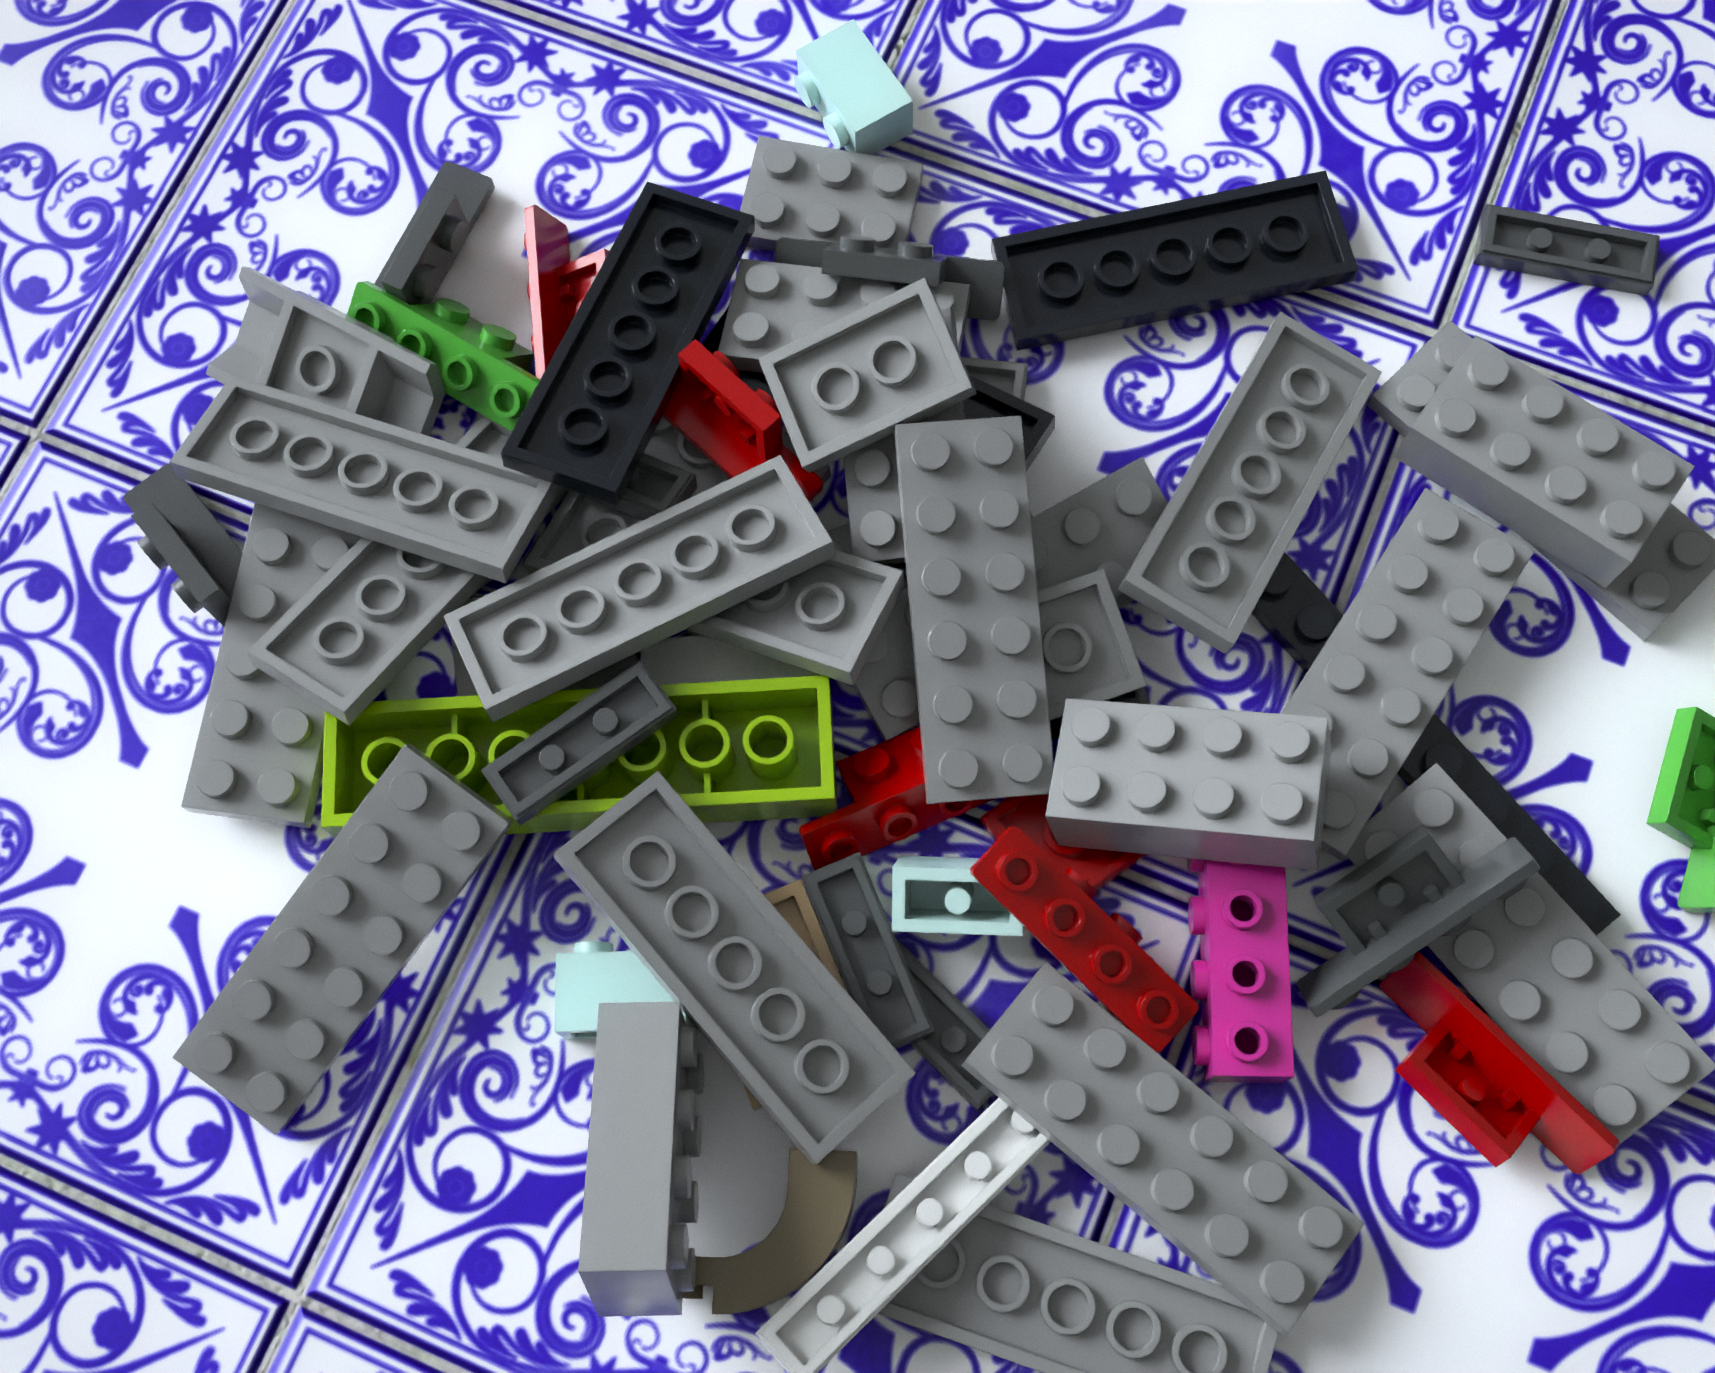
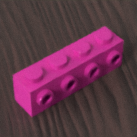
M1187 858L1188 871L1198 872V896H1190L1189 932L1190 935H1200V960H1192L1190 990L1192 999L1202 1000V1025H1194L1192 1031L1194 1065H1204V1082L1284 1083L1294 1078L1285 868Z

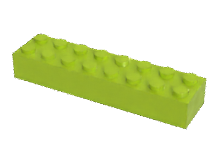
M820 675L660 685L677 708L679 716L521 826L515 821L481 769L599 688L560 690L495 722H492L485 711L479 695L372 701L350 726L325 711L321 828L333 837H336L402 747L407 744H412L511 818L514 822L504 835L583 830L657 771L660 772L702 823L822 817L838 810L830 679Z

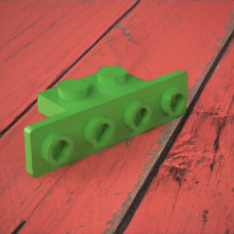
M361 281L356 284L347 315L395 339V343L436 363L446 394L511 432L513 431L540 381L539 378L528 373L534 353L516 343L517 337L514 333L497 325L483 324L469 316L471 311L467 306L451 299L438 298L436 303L409 305L369 281Z
M1696 706L1676 710L1646 824L1691 849L1677 903L1678 907L1689 913H1715V717Z

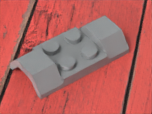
M242 266L239 279L249 299V303L235 344L209 363L206 375L224 385L230 376L234 375L430 436L446 393L436 363L395 343V339L302 291H295L250 267Z

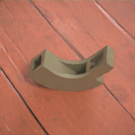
M789 1148L786 1201L782 1214L773 1230L759 1244L743 1253L727 1257L696 1256L694 1291H684L683 1298L703 1299L704 1285L713 1286L712 1314H733L771 1305L788 1297L808 1283L834 1254L851 1219L857 1188V1152L832 1150L818 1164L812 1166L799 1149Z

